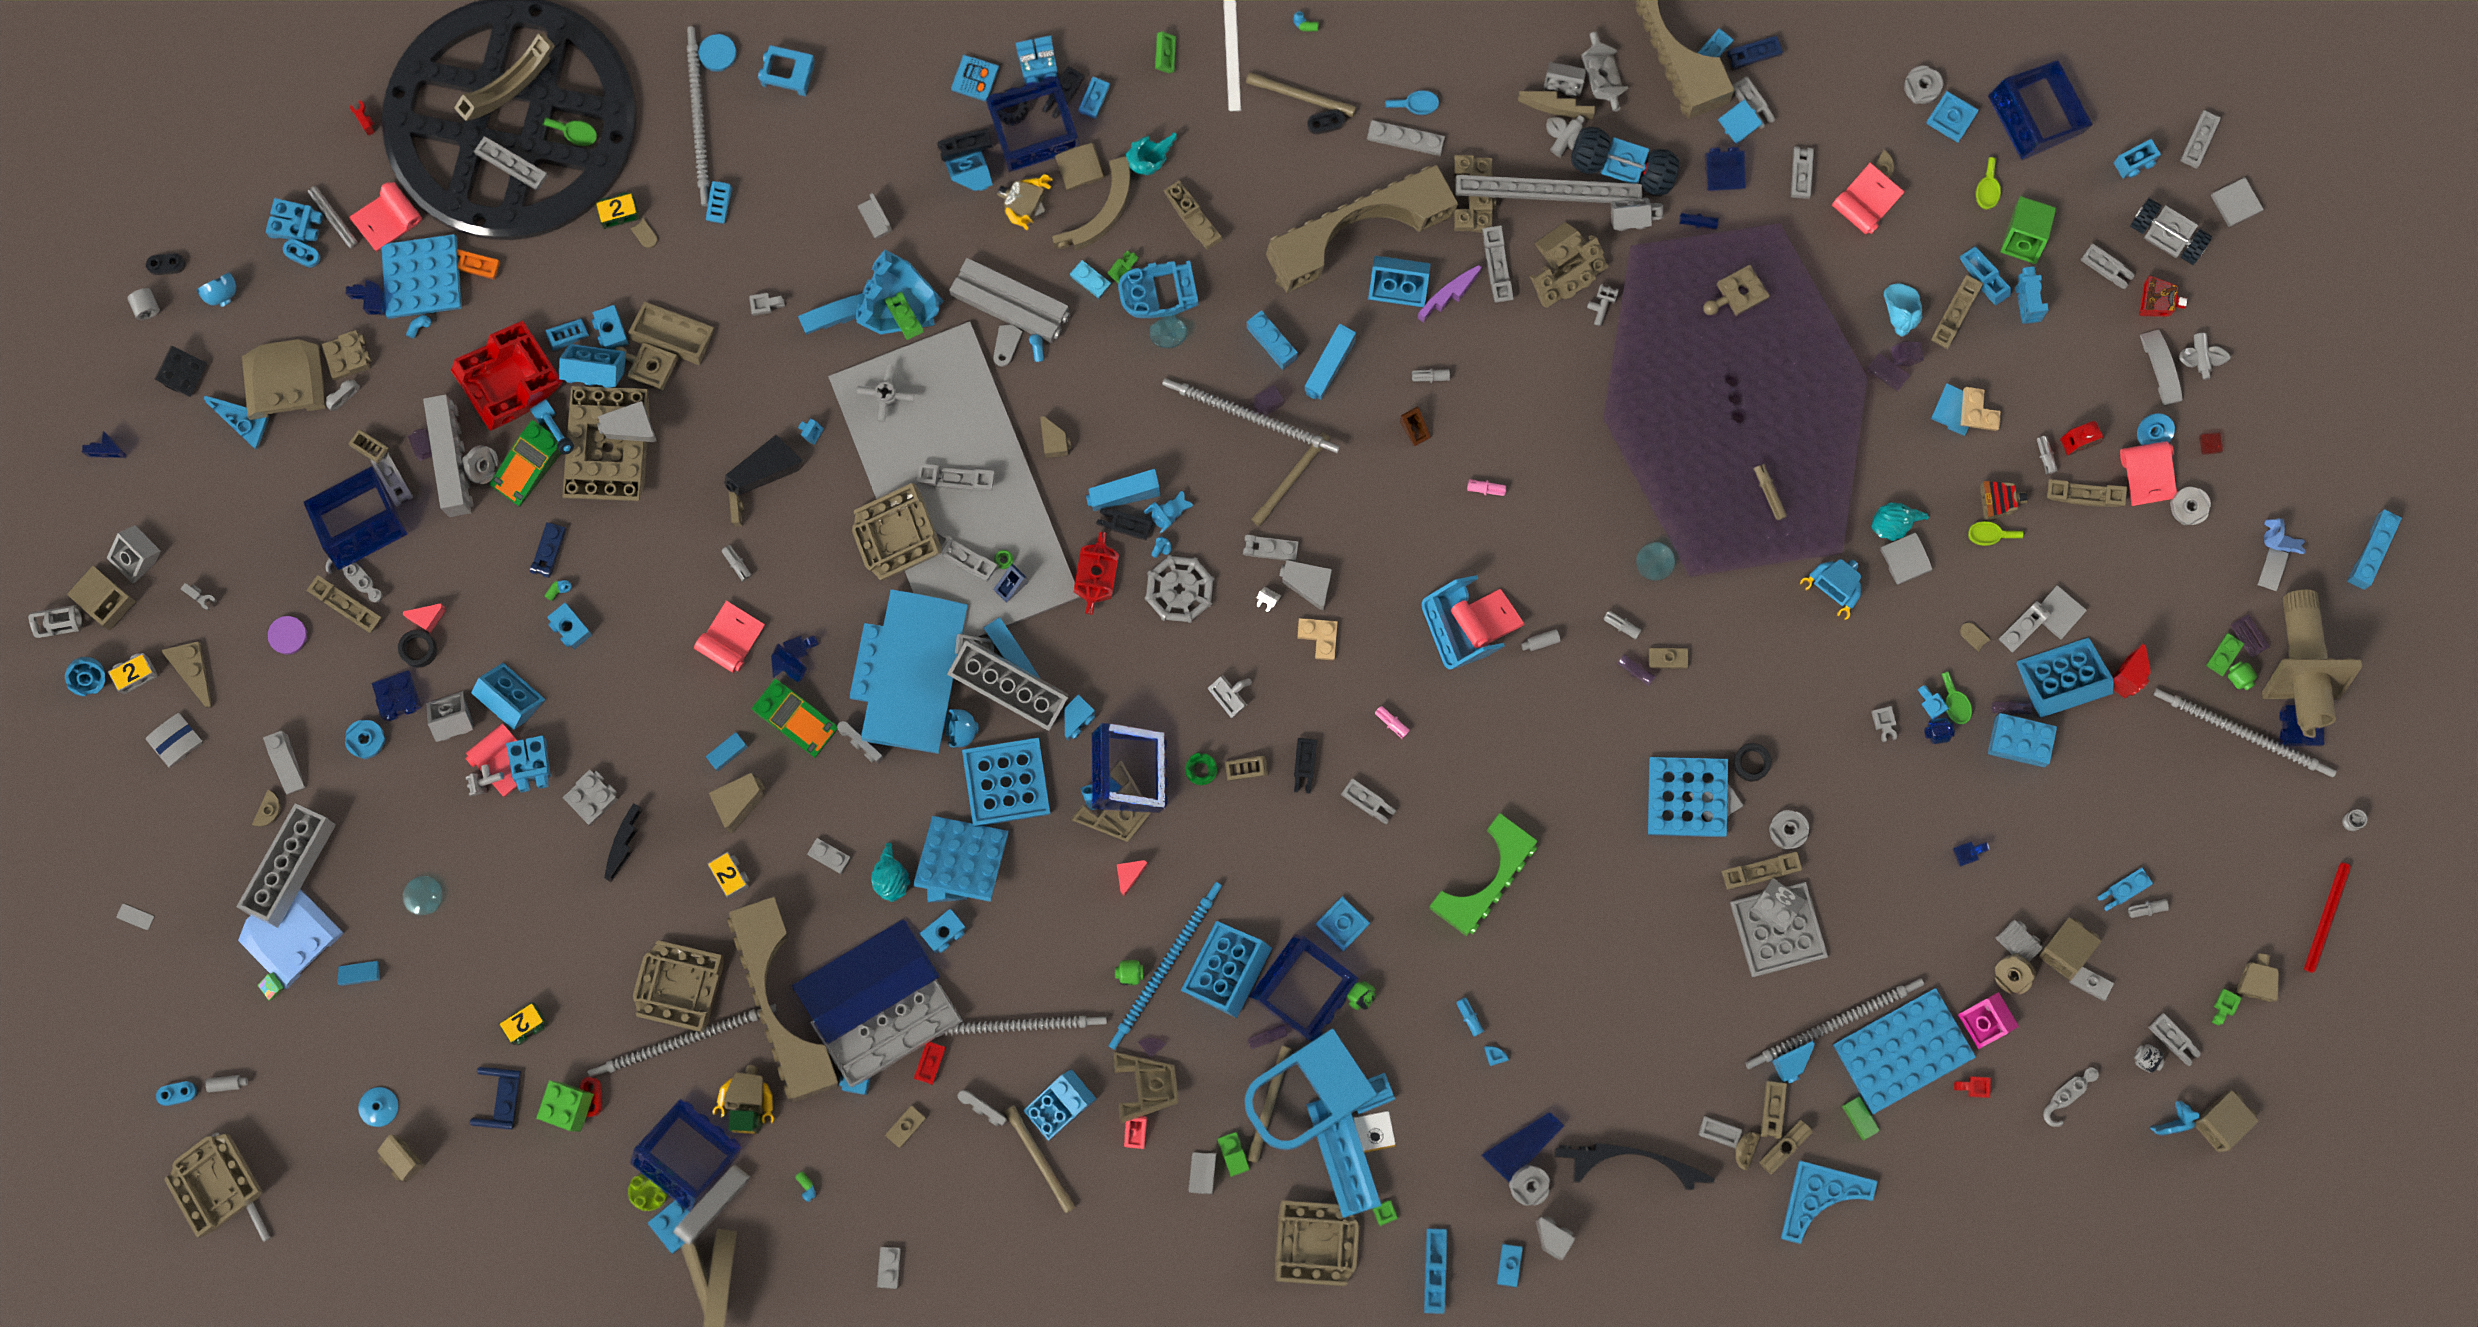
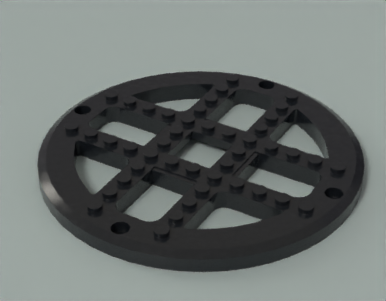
M480 0L459 7L436 20L416 37L398 61L386 89L382 111V131L386 153L396 177L409 196L421 209L442 224L464 234L493 240H517L544 235L574 222L596 205L595 203L599 202L608 193L620 176L628 160L636 130V102L633 86L617 50L608 38L586 18L569 8L546 0ZM535 11H542L539 16L533 17ZM519 28L544 31L547 33V38L555 45L548 56L550 58L549 62L537 75L536 80L530 82L512 98L529 103L521 135L487 129L491 112L473 120H464L463 124L414 113L418 93L424 85H435L471 93L501 77L505 71L514 34ZM492 29L484 61L479 69L468 70L435 63L459 42L472 35ZM569 44L574 45L596 70L605 93L604 97L558 87ZM400 92H405L402 98L397 99V95ZM556 110L603 120L604 128L600 143L594 149H584L547 141L550 126L544 125L545 118L553 119ZM484 136L535 167H538L540 164H551L584 171L559 193L529 206H526L531 187L512 175L509 178L504 201L500 206L488 207L470 202L481 157L476 155L474 151ZM414 137L454 144L460 147L448 191H445L424 168L415 147ZM616 137H623L620 143H614ZM479 220H486L484 225L477 226Z

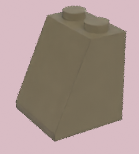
M752 773L709 793L725 829L730 833H733L765 796L763 790L766 789L762 780L758 776L755 777Z
M2069 917L2042 951L2039 958L2071 981L2102 941L2099 940L2100 937L2095 932L2087 931L2083 928V924L2075 918L2072 920Z
M2236 1091L2225 1092L2199 1115L2200 1118L2193 1120L2196 1123V1128L2218 1153L2229 1151L2259 1121L2256 1118L2257 1114L2255 1111L2245 1106L2242 1102L2243 1098Z

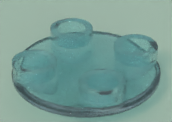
M1174 315L1156 321L1149 328L1151 341L1161 348L1177 347L1187 337L1185 324L1181 320L1176 319Z
M1660 542L1645 545L1638 552L1636 558V566L1640 574L1653 581L1662 580L1669 576L1675 565L1672 551Z
M426 876L411 880L403 892L405 906L409 911L417 915L434 913L442 900L440 884Z

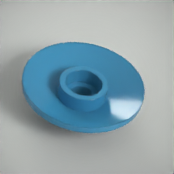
M2151 414L2144 418L2138 426V441L2141 445L2168 441L2169 443L2175 433L2174 423L2165 414Z
M382 1087L372 1088L361 1097L359 1114L362 1120L370 1126L382 1127L388 1125L398 1113V1100L389 1089ZM376 1103L380 1104L378 1110L374 1109V1104Z

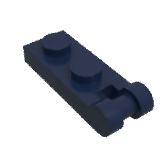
M1777 36L1727 51L1728 58H1731L1732 61L1731 67L1733 70L1780 56L1783 53ZM1742 54L1744 59L1739 60L1738 55Z
M546 522L530 573L543 574V577L550 578L566 531L565 527ZM541 562H546V566H540Z

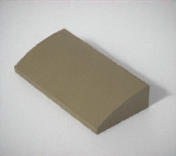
M644 302L628 333L629 339L640 344L644 342L673 353L678 358L700 365L710 343L714 327Z
M694 1241L691 1245L687 1243L682 1245L681 1250L705 1317L709 1277L697 1242Z

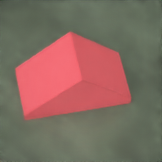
M442 604L403 611V615L411 622L431 633L446 610Z
M1146 861L1117 864L1120 890L1123 896L1127 894L1148 866Z
M1146 1116L1126 1122L1124 1147L1144 1149L1147 1126Z

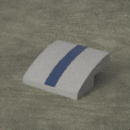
M179 713L165 721L146 737V741L169 768L186 758V754L202 745V740Z

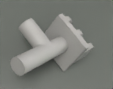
M1600 284L1596 298L1601 299V303L1589 301L1587 307L1588 309L1598 311L1594 325L1602 326L1608 303H1615L1619 289L1616 288L1614 290L1611 289V286L1607 288Z
M482 765V774L472 773L465 777L469 783L467 785V788H470L469 796L486 794V785L503 780L504 774L499 772L491 775L489 765Z

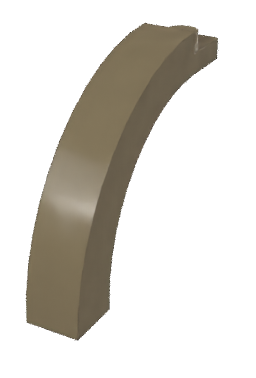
M538 33L527 51L506 73L477 91L463 94L454 108L465 121L479 118L499 108L521 92L549 62L550 58L548 56L555 45L544 33Z
M1126 156L1109 161L1112 185L1109 197L1102 210L1084 226L1052 236L1055 249H1066L1071 244H1073L1075 251L1085 248L1101 239L1117 223L1125 209L1130 192V169Z
M717 1229L704 1327H725L737 1231Z

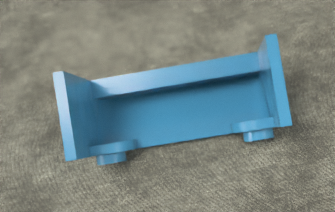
M1477 575L1455 579L1425 597L1422 601L1423 613L1443 664L1448 669L1458 668L1483 659L1505 647L1504 643L1475 648L1451 613V609L1461 601L1468 602L1469 593L1466 586L1478 579Z

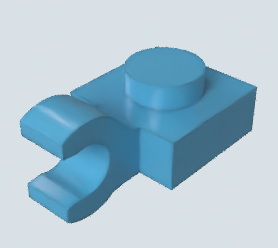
M1926 685L1918 689L1926 700L1922 703V706L1932 720L1949 710V707L1939 693L1932 695Z

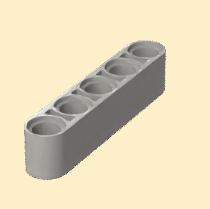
M733 1165L679 1223L673 1233L688 1245H691L747 1184L750 1176L737 1165Z

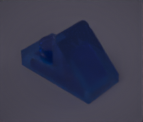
M103 431L102 444L92 442L89 445L82 446V453L87 457L126 458L125 452L105 431Z
M779 643L775 646L771 655L773 678L782 671H785L790 678H793L798 683L803 678L807 667Z

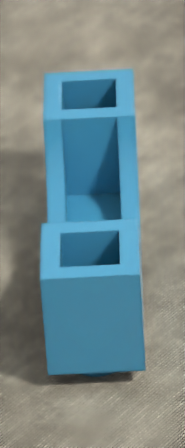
M2385 509L2377 514L2370 529L2368 543L2360 558L2354 564L2347 582L2363 590L2372 585L2402 517Z

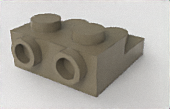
M357 330L339 335V339L322 344L334 381L371 369L369 365L371 357L363 346L366 345L365 338Z

